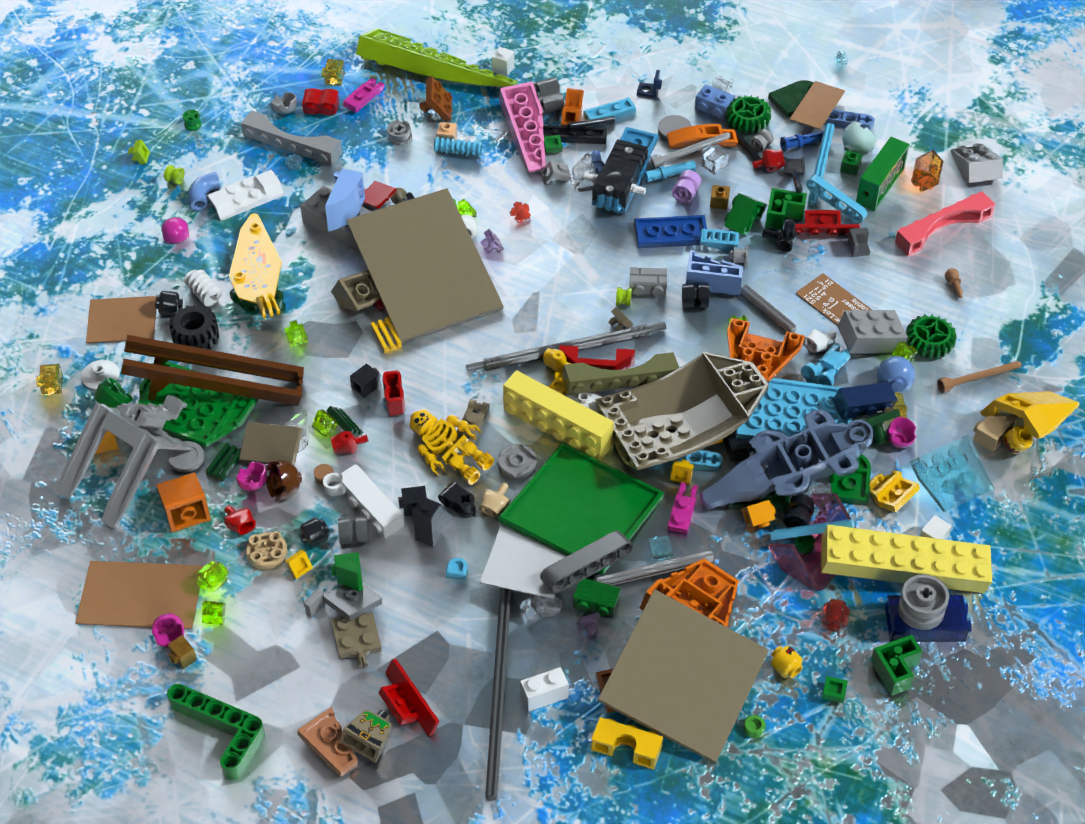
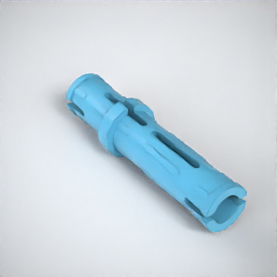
M694 160L667 167L660 166L658 169L645 171L644 178L646 182L659 179L665 180L667 177L680 175L685 170L696 171V164Z

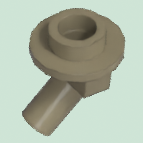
M396 188V192L390 197L394 204L401 203L406 198L407 192L403 188Z

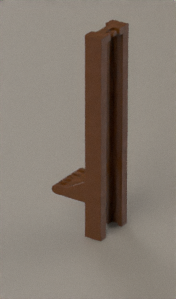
M127 335L124 352L155 357L153 364L123 358L121 367L122 375L150 379L148 400L154 401L157 393L172 383L299 406L302 397L304 367ZM172 360L297 383L296 390L162 365Z

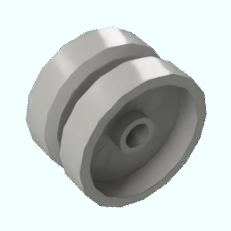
M916 575L909 578L904 583L898 604L899 616L912 628L929 630L937 627L942 622L948 605L949 592L942 581L930 575Z

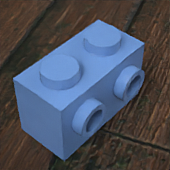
M705 84L696 95L695 109L725 120L727 106L730 105V102H733L735 95Z

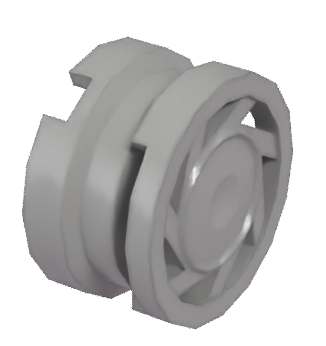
M395 120L388 125V137L392 144L401 146L408 144L412 140L409 122Z

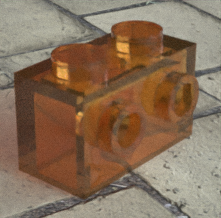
M934 150L916 158L911 182L920 192L932 189L939 184L944 161Z

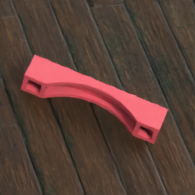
M982 191L972 194L962 201H957L955 204L944 207L934 214H929L927 217L916 220L906 227H901L897 230L895 243L907 256L922 250L928 237L941 227L960 222L980 223L992 217L995 203Z

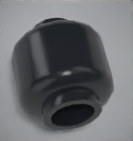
M161 291L159 295H156L155 309L161 315L173 316L174 312H178V309L183 307V299L179 298L177 292Z
M314 517L300 526L301 533L298 536L304 545L308 543L310 547L314 548L328 539L330 530L323 519L319 520L317 517Z

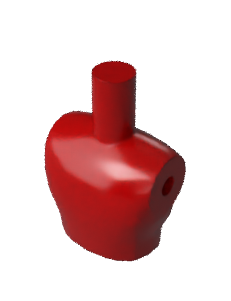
M766 149L762 153L761 160L752 162L753 168L764 166L767 172H774L786 166L782 149Z
M343 431L330 437L335 455L354 454L357 451L358 444L369 442L367 434L354 437L350 431Z
M230 505L225 507L224 511L228 515L224 518V522L227 528L241 535L255 528L256 521L248 508L235 510Z

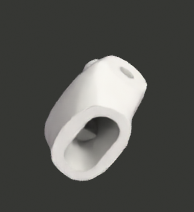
M814 329L805 337L803 344L812 353L825 352L834 344L832 339L836 338L837 334L835 331L825 334Z

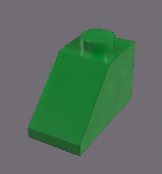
M359 552L334 555L335 563L331 564L332 576H336L337 583L363 591Z

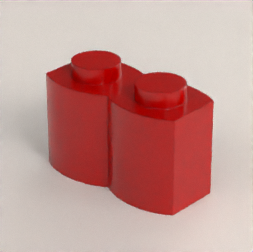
M305 89L302 100L303 112L306 114H337L340 100L338 91L335 89Z
M398 370L386 371L383 373L386 411L389 416L402 415L405 412L402 376Z

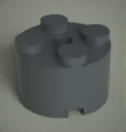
M550 77L533 83L542 107V115L563 109L565 106L564 99L560 93V85L556 77Z

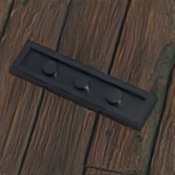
M543 125L544 137L560 135L561 142L606 144L607 128L583 127L569 130L567 126Z

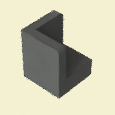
M867 227L850 229L848 245L853 257L870 255L867 243L869 236Z

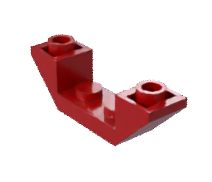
M559 346V350L563 351L567 362L571 364L585 363L600 369L625 370L632 367L635 363V350L616 349V360L578 358V346Z

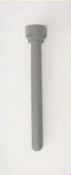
M726 132L664 156H651L654 169H658L665 162L727 140L731 135Z

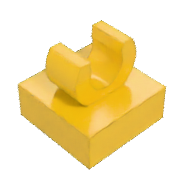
M682 459L681 462L675 460L670 480L690 485L694 465L689 464L690 461Z
M302 549L285 560L292 577L298 579L313 568L306 552Z

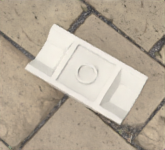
M269 170L255 177L251 176L223 187L221 190L207 195L206 198L214 206L220 221H223L284 196V191L277 176L272 170Z

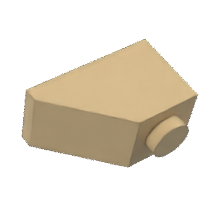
M987 416L974 427L975 435L973 440L994 452L1003 441L1005 433L1014 428L1017 416Z

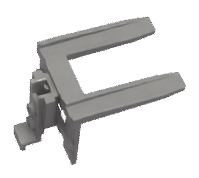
M167 395L163 405L159 404L158 406L148 403V405L122 403L121 406L111 408L105 404L96 403L63 471L57 492L66 498L72 497L108 430L133 446V450L109 498L101 520L109 527L116 528L131 503L158 449L191 451V446L178 438H172L162 430L166 420L177 419L182 408H186L187 404L171 395Z

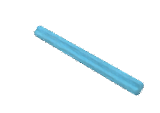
M830 123L825 125L814 175H818L822 179L835 127L834 124ZM810 191L807 203L808 205L815 206L817 205L818 196Z

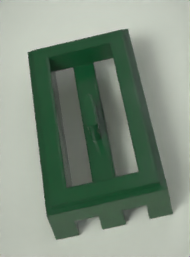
M329 406L326 410L343 431H350L354 437L362 436L364 433L343 409Z
M226 442L206 469V475L224 481L239 461L241 448L237 449L234 445L231 447ZM233 453H234L235 455L233 456V458H232V459L230 460V462L228 463V460L230 459V457H231V456L233 455Z

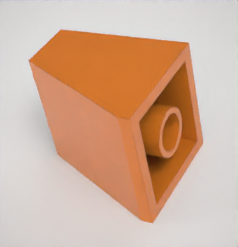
M195 472L156 484L172 533L211 520L206 497Z

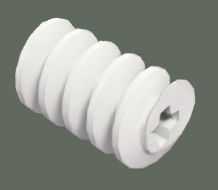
M192 270L186 274L184 283L206 307L214 305L222 295V289L214 283L204 270Z

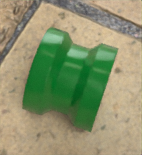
M187 110L183 113L185 129L188 131L200 129L201 121L198 111Z

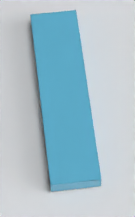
M853 519L783 528L773 530L770 536L771 540L821 534L827 525L854 528L855 524Z

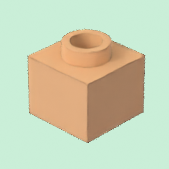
M440 122L437 137L439 139L444 138L445 140L447 138L456 140L457 124Z

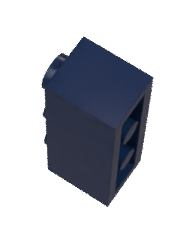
M889 382L839 388L832 401L841 418H855L857 416H871L892 411L898 399Z

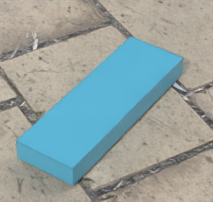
M628 97L584 110L583 116L586 120L610 116L618 118L635 113L636 107Z

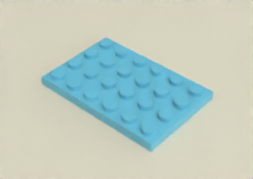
M773 378L768 383L769 388L749 420L735 430V438L751 440L756 434L764 430L778 431L784 433L787 437L795 435L806 428L804 416L811 411L819 409L827 411L835 423L848 424L852 421L851 418H841L832 401L839 388L844 387Z

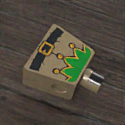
M364 710L343 728L340 743L376 763L391 731L392 724L388 722L389 714L384 710H379L377 714Z

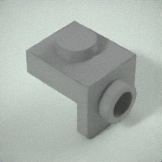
M550 160L542 170L545 184H549L553 178L566 182L571 178L568 165Z

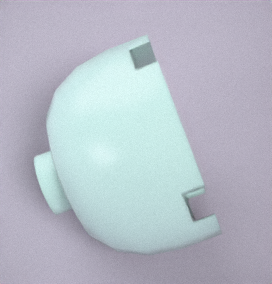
M851 122L844 130L842 136L845 151L866 155L876 147V138L867 127L865 129L860 127L861 123Z

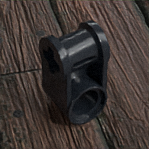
M451 482L438 495L439 501L445 507L450 508L461 517L470 518L476 513L474 495L456 482Z

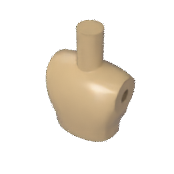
M503 482L497 492L487 489L479 506L480 511L497 518L510 503V499L504 496L509 485Z

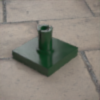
M899 409L863 420L871 425L876 445L888 441L882 424L885 421L900 417Z

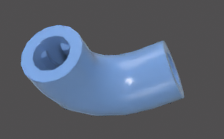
M216 171L198 177L191 184L188 190V200L193 210L201 211L205 209L208 205L206 194L221 188Z

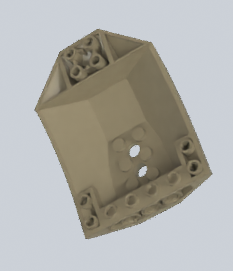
M702 351V354L661 378L627 391L595 399V403L600 415L614 421L613 445L623 462L635 470H641L692 454L733 433L749 420L769 388V384L753 362ZM668 429H675V430H677V431L674 432V433H671V432L666 431V430H668Z

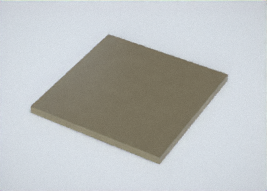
M654 589L597 701L715 764L769 649Z

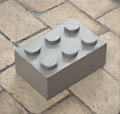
M845 310L837 325L849 353H900L908 338L895 310Z

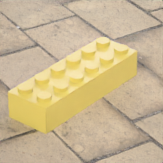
M517 370L503 384L504 410L507 413L519 417L525 423L532 424L540 431L546 432L554 436L555 439L561 440L600 461L613 447L614 421Z

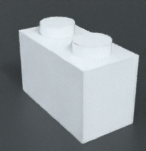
M561 667L521 680L520 694L529 712L569 698V684Z

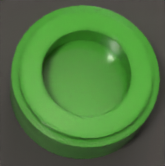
M750 715L744 721L743 730L747 736L759 738L765 732L766 723L762 717Z

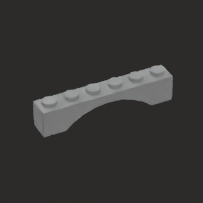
M252 110L241 122L243 136L333 166L342 154L341 140L326 135L302 137L288 134L275 127L266 115Z

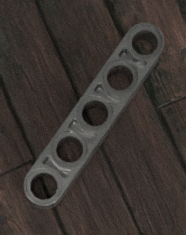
M616 530L546 567L540 574V579L554 593H559L626 557L631 553L634 545L620 531Z

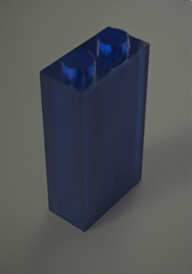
M963 594L949 595L948 605L942 622L937 627L929 630H919L906 624L898 612L901 595H887L884 607L890 642L911 634L917 642H966L968 633H971V621L967 620L968 604L964 603Z

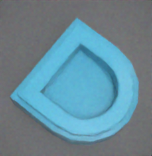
M462 558L451 559L447 564L446 578L466 580L468 572L467 562Z

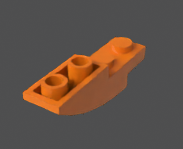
M721 124L694 125L671 131L666 135L669 148L683 149L726 132L731 135L729 139L711 146L736 147L738 144L735 130L722 129Z

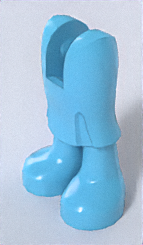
M834 344L822 358L817 360L816 365L811 362L804 364L801 368V374L808 383L816 381V384L833 386L834 376L848 362L851 353L848 352V349L839 353L840 345Z

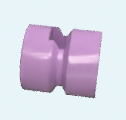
M692 170L683 171L672 188L673 197L682 203L691 202L702 183L701 177Z

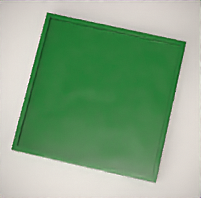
M562 442L498 517V522L568 556L616 530L631 540L663 499L664 492ZM611 565L605 567L604 569L596 573L603 576Z

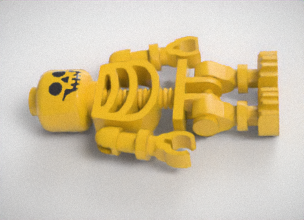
M426 409L415 411L410 416V429L419 435L425 443L420 444L417 450L425 458L426 464L431 465V469L436 476H439L436 466L438 468L441 467L443 471H445V468L440 461L436 460L437 457L435 455L444 454L441 457L444 463L448 464L452 469L458 470L463 479L470 485L478 481L480 472L473 466L465 465L464 456L468 458L472 456L473 460L484 471L493 465L494 458L487 452L484 454L481 450L478 451L476 445L469 441L465 435L457 441L458 432L454 426L461 432L465 431L472 439L477 438L471 431L481 433L478 426L468 425L467 421H461L454 415H448L446 421L443 419L438 421Z

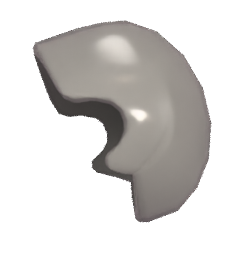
M285 92L283 97L276 95L274 100L271 101L272 110L281 115L291 114L296 109V95L290 92Z

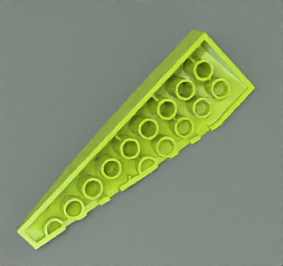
M376 28L359 36L356 55L361 56L364 60H375L380 65L387 64L417 74L467 84L508 87L518 84L517 80L501 74H496L495 76L494 72L489 69L480 70L479 65L466 64V60L446 52H440L439 54L438 50L433 47L424 48L423 43L411 42L412 39L386 30Z

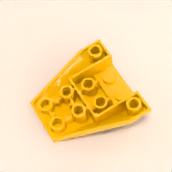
M1051 391L1007 393L993 400L981 411V415L987 417L1012 413L1019 418H1024V433L1032 435L1034 438H1043L1045 435L1053 432L1079 406V402Z

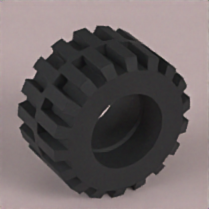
M193 304V306L187 305L186 308L178 309L179 312H174L173 317L170 318L169 327L173 343L203 349H212L214 347L213 344H217L219 329L215 313L210 308H205L203 305L198 306V304Z

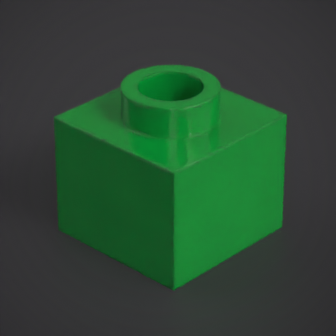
M846 150L841 162L840 172L857 176L863 155Z

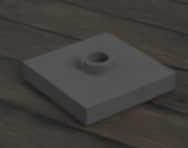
M363 585V591L341 586L323 595V602L348 621H351L381 605L382 598L365 585Z

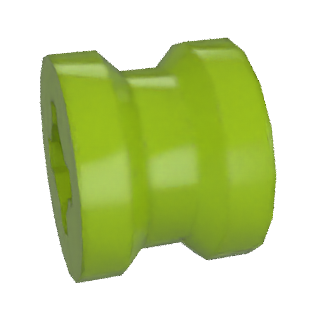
M169 164L164 171V180L167 182L173 181L174 184L180 185L184 179L185 171L181 167L175 168L174 165Z
M617 287L616 306L621 304L631 306L632 288L625 290Z

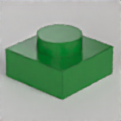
M560 135L544 137L545 153L563 152Z
M826 676L822 699L844 703L848 681Z

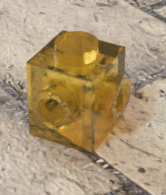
M327 59L325 68H322V78H325V85L342 86L345 75L344 60Z
M60 364L40 365L39 376H36V385L40 387L42 395L62 394L63 373Z

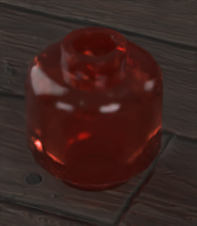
M830 599L829 602L823 605L821 623L827 626V630L838 632L839 629L847 627L850 609L846 602L839 599Z

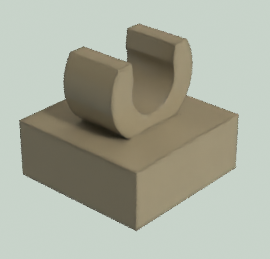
M617 307L611 311L615 317L611 318L608 323L611 326L618 323L614 328L616 331L623 329L624 326L630 328L634 325Z

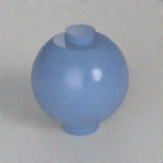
M892 356L886 358L879 365L877 381L878 383L889 382L894 393L901 394L912 387L915 381V369L906 358Z

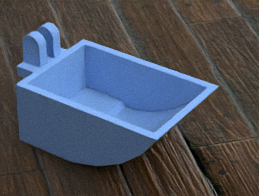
M341 169V172H334L335 185L325 205L328 232L347 225L346 220L356 217L365 200L363 172Z

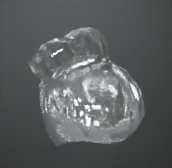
M531 594L530 599L525 600L521 605V610L530 623H536L542 617H553L562 609V601L555 596L554 599Z

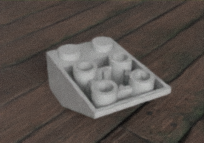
M976 143L970 147L961 145L951 149V154L962 178L968 183L1003 179V158L984 146V144Z

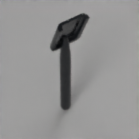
M784 157L786 164L784 172L785 174L792 175L795 190L797 193H801L803 188L799 175L805 173L804 157L801 159H787Z

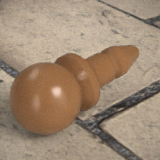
M950 268L945 272V279L948 281L949 286L953 287L956 295L959 298H963L959 272L954 268Z

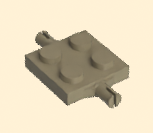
M373 612L364 613L351 621L344 617L331 619L339 659L347 657L357 658L359 668H366L368 664L365 656L370 653L381 652V644Z

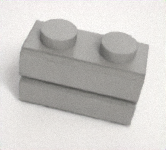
M630 267L629 288H632V294L666 295L667 268Z

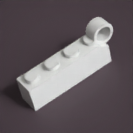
M357 464L342 472L341 475L329 473L323 478L325 493L330 496L345 495L353 508L356 507L360 511L361 516H367V520L371 523L372 528L377 534L380 533L384 538H387L405 526L403 513ZM333 482L339 483L336 486H329Z

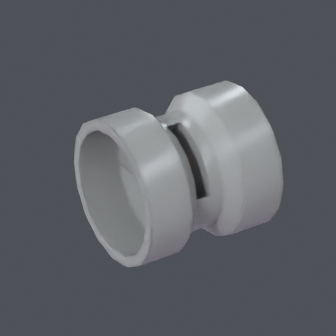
M761 129L757 135L750 139V145L756 152L760 153L773 142V135L767 129Z

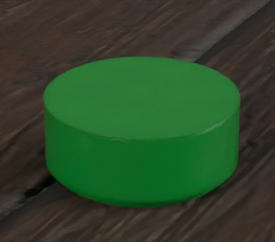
M814 536L796 537V550L800 553L813 551L816 547Z

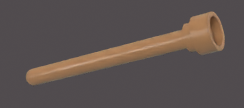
M1011 362L954 379L948 377L939 378L937 380V387L940 393L950 392L954 386L1018 369L1021 367V362Z

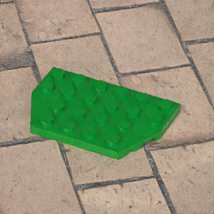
M168 361L162 365L195 371ZM144 379L139 386L140 396L138 404L148 405V403L158 406L159 404L163 405L167 395L177 397L185 402L187 407L182 408L177 419L166 420L162 430L169 435L208 447L242 426L259 399L170 383L157 393L154 401L148 400L150 379Z

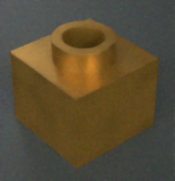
M713 185L710 207L727 209L730 187Z
M183 635L168 644L170 660L175 665L178 663L182 669H185L197 660L194 648Z

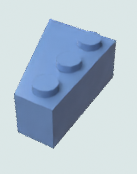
M690 249L685 284H693L694 287L698 284H709V292L740 295L743 266L724 260L718 262L712 260L709 255L703 257L695 254L696 251Z

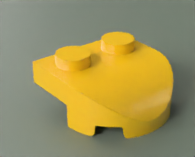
M892 471V474L885 476L880 473L869 484L872 500L878 507L896 513L920 490L919 483L903 478L900 471Z

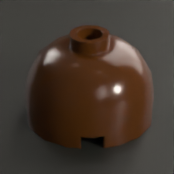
M278 460L269 462L266 470H270L266 485L270 496H275V501L293 497L302 482L301 473L298 472L294 464L288 461Z

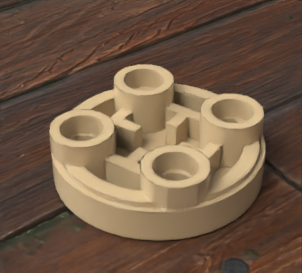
M265 532L249 537L246 555L253 567L269 570L278 567L285 561L288 553L287 544L279 532Z

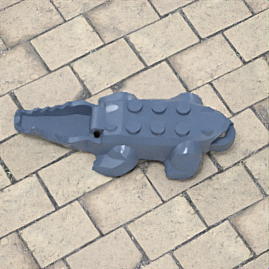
M819 409L811 411L804 416L806 428L795 435L787 437L784 433L771 430L759 432L749 441L756 450L755 454L740 462L716 484L704 490L700 494L701 502L705 509L709 510L717 506L734 504L735 502L759 501L772 491H776L778 496H796L803 493L809 483L834 473L840 477L851 475L859 467V462L856 459L863 454L873 441V429L868 422L863 420H854L848 424H837L827 411ZM861 431L864 433V436L861 437L855 435V433Z

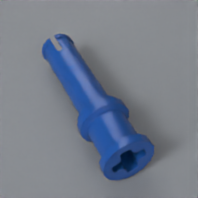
M824 131L806 135L795 134L787 138L783 136L780 139L781 149L783 152H787L789 149H801L804 145L822 142Z

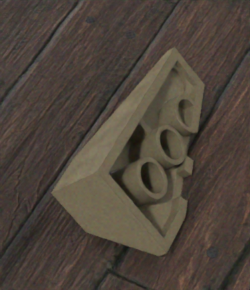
M368 270L339 279L331 291L341 307L354 311L370 307L380 299Z

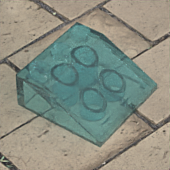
M968 435L909 462L918 481L943 512L994 489Z

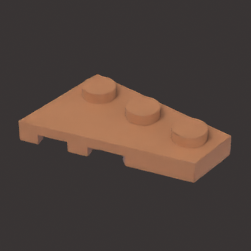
M332 707L298 729L297 735L339 777H342L357 766L358 760L353 750L340 743L342 727L337 722Z

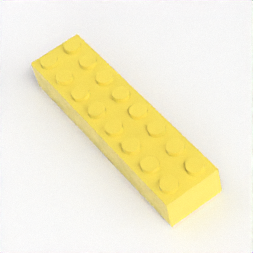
M827 525L822 534L821 573L905 583L909 578L916 575H930L942 581L947 589L985 593L992 584L990 545Z

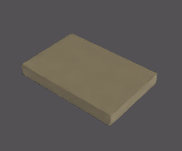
M247 422L239 460L268 464L271 461L285 460L295 466L303 429L294 426Z

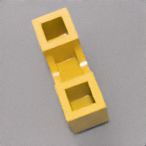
M600 717L591 739V750L612 756L615 748L619 745H629L635 750L634 764L655 769L662 749L663 736L653 731L640 730L633 725L618 723L610 718L604 719Z

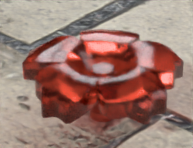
M516 201L509 213L510 216H515L517 223H522L523 219H530L529 205L526 203L522 205V202Z

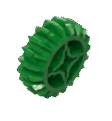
M738 96L737 99L734 98L733 102H730V105L727 106L726 121L729 126L738 129V132L744 131L745 134L746 132L753 134L755 131L758 133L761 129L768 127L771 120V107L768 106L767 102H764V99H759L758 96Z
M926 314L922 317L917 316L916 319H912L906 329L908 337L906 345L910 347V350H915V355L921 354L922 358L924 356H928L929 360L932 357L938 359L941 356L944 358L955 347L957 339L955 328L952 326V323H947V318L940 319V315L938 317H934L933 314L930 316Z

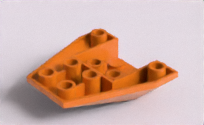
M732 318L727 329L729 357L753 362L768 383L801 350L805 339L804 335L787 331L783 342L749 334L750 322Z

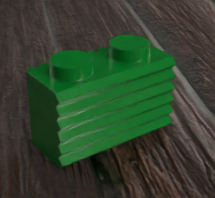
M585 578L576 587L573 596V607L580 611L597 613L602 617H613L620 599L621 588Z

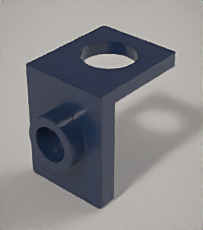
M656 70L654 84L639 82L636 95L656 98L658 89L661 90L662 79H659L660 70ZM644 87H648L651 90L649 92H644L641 89Z

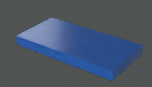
M705 215L634 218L638 248L702 245L700 244L701 230L707 229Z

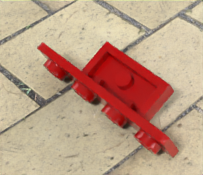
M805 210L804 224H795V231L798 235L802 233H809L810 235H819L820 233L837 235L838 233H845V235H849L850 229L860 228V224H841V210Z
M392 659L385 672L392 685L381 687L378 692L400 725L418 721L428 736L433 735L439 724L437 716L433 713L397 659Z

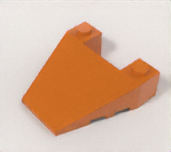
M704 558L685 567L679 573H672L666 579L656 580L646 591L640 609L644 610L655 589L727 627L739 580Z

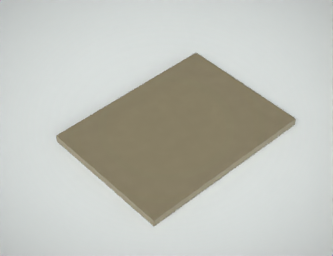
M448 188L346 220L390 322L402 343L503 310L502 301Z

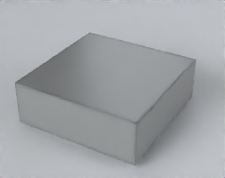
M319 589L304 602L306 615L310 618L325 605L323 602L324 593Z

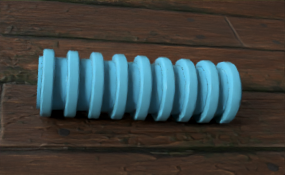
M436 137L434 150L435 152L440 151V153L445 151V153L451 152V154H454L455 152L458 155L459 153L461 155L465 153L467 155L472 154V156L476 154L480 157L482 154V142L476 143V141L471 142V140L466 142V140L460 141V139L456 141L453 138L452 140L450 138L445 140L444 138L439 139V137Z

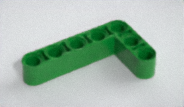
M182 684L170 686L167 691V697L174 711L234 736L221 756L220 765L225 778L228 780L238 779L264 740L265 731L261 718Z

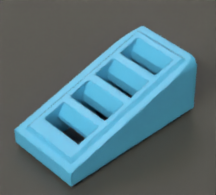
M702 229L700 244L729 252V250H733V247H738L739 233Z

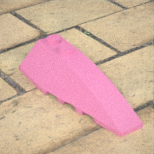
M533 82L500 88L499 102L525 167L529 173L543 170L546 166L543 113Z

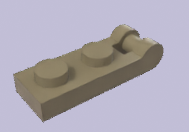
M470 399L462 420L467 421L468 425H476L481 429L489 411V403L483 402L481 404L477 403V400ZM457 430V441L465 435L469 441L475 443L476 439L470 438L465 431ZM471 431L472 434H475V436H476V438H477L479 432H478V431Z

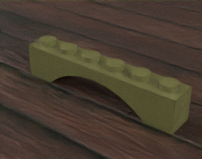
M674 352L655 354L644 364L625 370L600 369L585 363L565 364L562 380L567 395L641 386L661 378L680 367Z

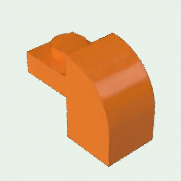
M567 88L561 125L581 120L584 90Z

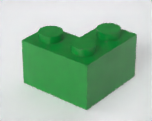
M772 188L765 228L783 230L785 218L803 221L807 193Z
M738 193L732 201L731 211L725 216L724 226L748 236L754 220H761L767 204Z
M912 634L875 647L873 650L871 663L891 696L911 688L914 675L910 668L919 665L923 651Z

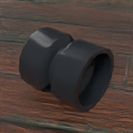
M682 284V308H693L694 305H697L698 308H708L709 284H698L696 287L693 284Z
M805 494L792 496L783 518L784 525L787 528L809 525L816 508L815 500Z

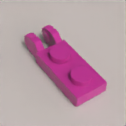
M371 78L343 101V106L357 113L377 94L383 91L384 83L379 82L376 84V80Z
M681 482L667 530L684 534L688 533L696 504L697 485H693L691 496L687 497L683 496L686 490V483Z

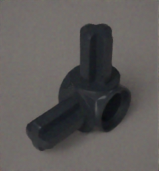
M793 219L786 220L784 229L780 233L764 228L762 237L775 241L781 251L790 252L798 239V233L795 231L796 223L793 222Z

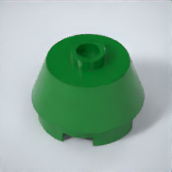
M107 377L99 382L94 395V399L99 404H105L111 408L121 406L122 403H131L134 397L130 392L126 394V391L119 382Z

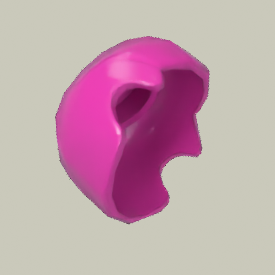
M172 217L165 220L162 224L161 231L166 242L179 243L189 237L188 224L182 218Z
M895 418L887 428L888 441L897 448L910 447L917 438L915 435L916 425L908 418Z
M250 462L247 469L240 468L236 476L238 486L246 491H255L262 488L267 481L265 465L259 462Z
M167 613L160 615L154 620L152 634L155 637L156 643L168 648L169 643L181 635L184 637V624L179 616Z

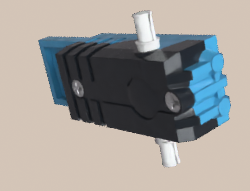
M630 127L625 128L620 140H616L601 172L598 175L587 172L584 174V180L595 183L592 189V205L600 209L605 208L608 211L613 210L616 213H626L635 193L645 195L646 188L640 187L639 184L647 169L648 160L658 142V134Z

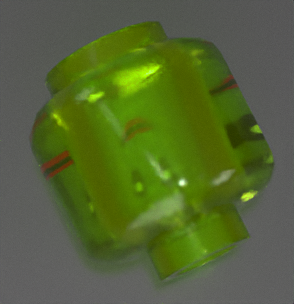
M211 561L198 571L197 576L199 580L197 584L203 591L216 592L227 583L229 572L221 562Z

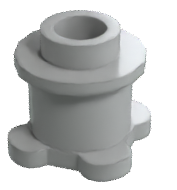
M745 245V249L733 247V250H729V261H732L733 264L744 263V267H747L748 245Z

